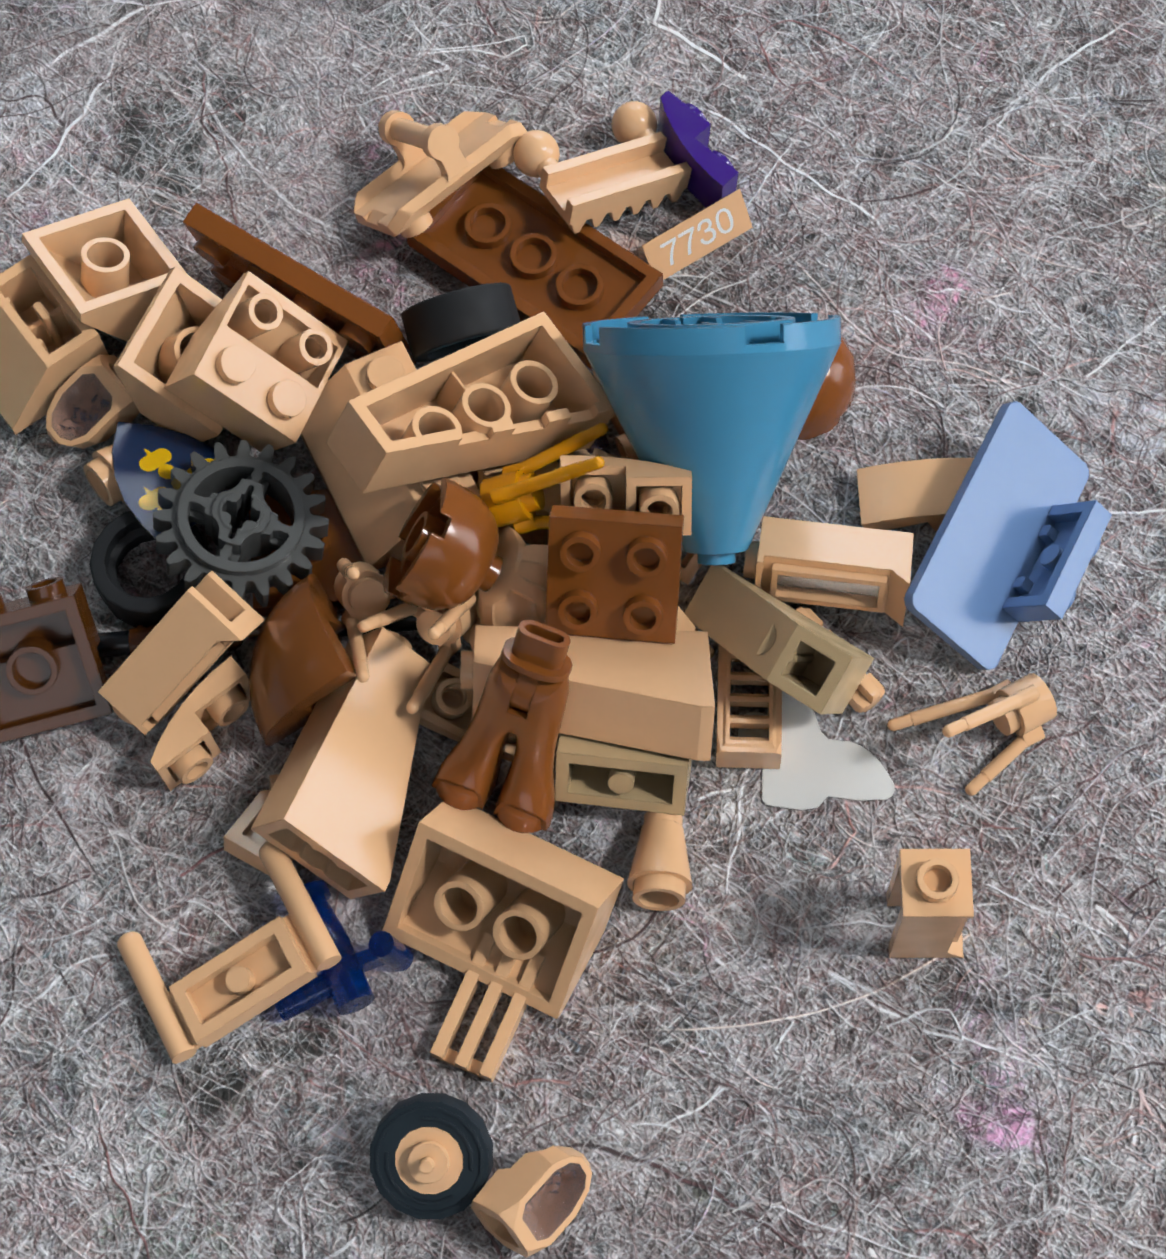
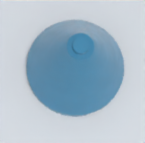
M818 313L680 314V317L648 319V316L628 317L583 323V351L638 459L692 471L691 535H683L682 546L685 552L697 554L698 564L727 565L735 563V553L748 550L840 347L841 316L828 315V319L818 320Z

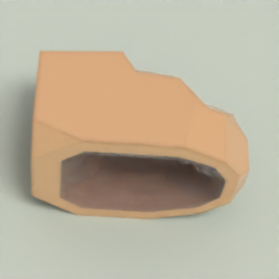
M99 354L81 366L56 391L47 410L46 418L47 433L55 443L81 449L108 440L116 432L118 422L131 423L140 413L113 369L118 359L115 355Z
M553 1145L544 1150L525 1153L512 1167L498 1169L472 1200L471 1209L485 1229L507 1248L527 1258L550 1246L576 1217L589 1192L592 1177L590 1163L584 1154L571 1147Z

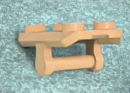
M391 110L386 112L380 119L378 132L380 138L385 143L392 145L398 156V162L356 193L354 214L358 223L392 237L401 234L403 238H411L421 234L433 222L429 211L488 165L492 169H500L513 163L514 145L527 130L519 121L511 119L508 122L500 121L496 115L486 112L464 111L447 124L433 123L429 126L414 122L409 114L402 111Z

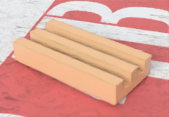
M484 932L472 962L482 967L486 964L495 945L493 934ZM503 953L495 973L507 978L516 959L510 958ZM537 953L529 959L519 985L531 990L546 959L545 956ZM467 969L430 1054L434 1058L493 1083L527 1007V1004H525L526 997L516 992L514 993L484 1062L478 1061L473 1057L502 995L503 986L491 980L460 1051L457 1052L450 1049L480 984V981H478L479 974Z

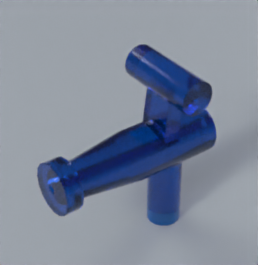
M323 880L308 882L304 886L342 959L335 966L321 971L317 975L318 977L275 1003V1007L284 1021L309 1010L331 997L340 1015H347L362 1010L375 999L364 972L383 965H388L393 970L401 972L408 969L413 962L411 950L386 931L374 933L369 939V948L356 953L349 936L327 901L331 893L326 882Z

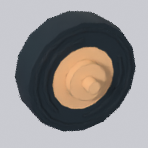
M420 1093L398 1102L381 1119L370 1143V1172L379 1193L396 1210L416 1219L441 1220L464 1211L485 1186L493 1168V1142L484 1120L467 1102L446 1093Z

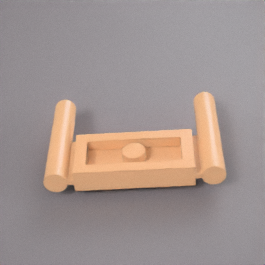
M268 841L261 846L259 857L289 913L287 916H278L169 986L170 991L167 990L141 934L130 931L124 933L118 939V950L174 1064L190 1059L200 1047L207 1048L318 977L317 972L335 966L342 959L290 857Z

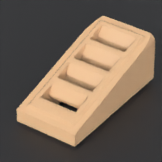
M719 645L716 767L780 769L782 753V690L763 679L756 672H731V662L741 661ZM731 685L768 686V694L731 693ZM730 707L768 708V716L730 715ZM730 728L768 729L767 738L730 737Z

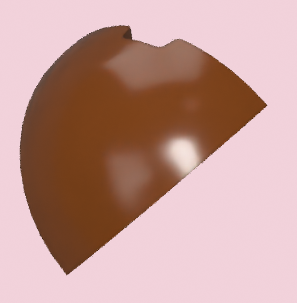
M309 574L299 581L274 606L262 626L253 650L249 676L250 700L258 730L265 744L269 747L304 727L318 700L356 678L353 663L336 635L346 629L315 574Z

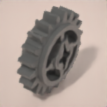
M241 440L236 456H229L224 446L217 442L214 445V461L207 462L203 456L194 451L190 454L191 474L180 468H172L171 484L174 489L159 488L158 505L162 510L153 512V529L161 532L155 537L157 554L169 555L166 560L167 574L175 576L187 571L184 579L185 592L192 586L195 588L210 571H213L244 601L247 593H254L258 603L262 607H267L269 588L275 587L281 594L285 595L293 587L291 575L302 580L309 574H312V564L309 560L323 559L325 543L320 538L328 536L329 519L320 516L325 512V495H310L314 490L315 476L312 473H308L294 478L297 458L291 456L283 460L281 464L275 465L273 463L274 449L272 445L268 444L261 451L260 456L256 458L250 455V447L247 440ZM226 489H231V490L224 491V492H221V493L218 494V492H220V491H223V490H226ZM266 495L274 498L285 509L292 526L278 521V514L272 512L265 502ZM250 510V521L246 520L242 528L237 529L236 535L232 539V528H237L241 520H245L247 512ZM190 522L204 526V533L211 536L214 543L218 546L215 555L205 550L195 539L190 529ZM263 554L269 555L259 560L246 562L251 558L258 557Z

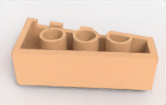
M543 311L349 400L326 443L362 493L522 462L598 423H605L607 425L615 412L603 388ZM595 440L589 442L587 445L579 448L578 450L590 448Z

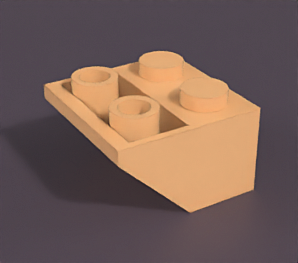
M31 254L0 273V415L16 435L47 415V410L56 391L81 366L99 354L109 355L95 328L78 320Z
M248 271L240 277L192 335L164 388L240 439L247 440L248 444L261 452L268 444L272 445L275 451L297 442L348 340Z

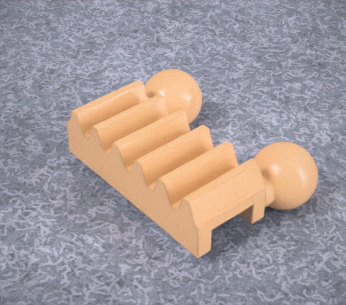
M639 101L626 102L618 107L613 114L611 127L615 138L621 143L558 162L560 157L559 146L556 140L545 131H528L515 143L513 149L515 165L523 174L529 177L541 178L540 189L574 234L580 232L586 220H589L594 228L600 226L607 213L613 221L619 220L626 207L635 215L640 212L646 201L653 209L660 205L665 195L672 203L676 202L684 189L687 188L692 168L687 162L674 165L665 154L664 148L667 138L662 132L656 133L657 119L655 113L645 103Z

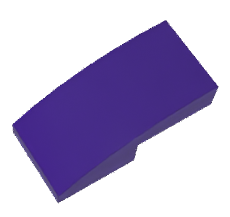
M666 91L660 97L658 132H662L667 138L664 151L674 165L687 162L692 168L687 188L707 208L736 191L739 172L734 169L732 163L725 155L718 151H711L708 148L711 124L707 121L704 114L693 104L684 103L670 91Z

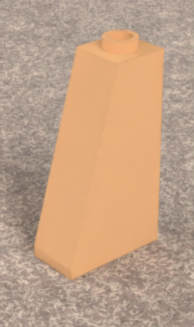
M475 625L474 651H461L460 690H473L472 716L476 712L491 669L501 655L506 640L516 636L518 626ZM677 631L675 644L568 635L571 641L567 655L571 659L573 666L569 675V694L559 733L697 761L711 760L715 701L708 632Z
M384 627L362 635L368 661L369 680L361 683L356 677L317 701L251 827V830L349 899L385 892L391 880L423 704L416 714L408 713L406 706L430 665L428 661L412 650V645L405 637L396 632L386 630ZM348 641L345 647V651L349 656L351 662L353 663L350 645Z

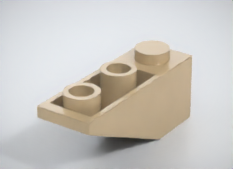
M711 565L684 612L693 625L701 631L708 632V636L763 679L820 715L843 714L874 660L872 656L722 565Z

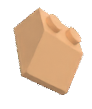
M129 198L22 233V243L78 320L83 324L126 342L129 341L170 269L176 266L186 273Z
M174 266L168 272L113 369L142 415L163 428L187 434L204 442L219 436L223 427L165 389L164 386L190 338L222 299Z

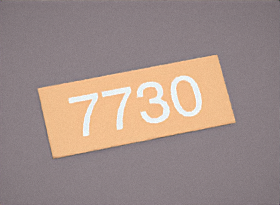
M741 190L734 191L642 245L648 264L663 273V280L753 228Z

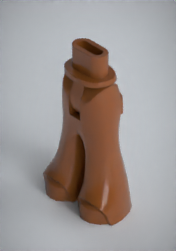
M523 620L518 625L516 636L506 640L501 655L489 673L478 707L467 730L446 756L433 780L431 787L436 789L439 797L446 804L460 810H472L478 807L483 809L496 786L504 751L511 732L516 735V749L493 813L497 814L500 822L506 828L518 833H534L540 830H548L555 806V749L569 694V675L573 666L571 659L567 655L571 639L565 632L534 620Z

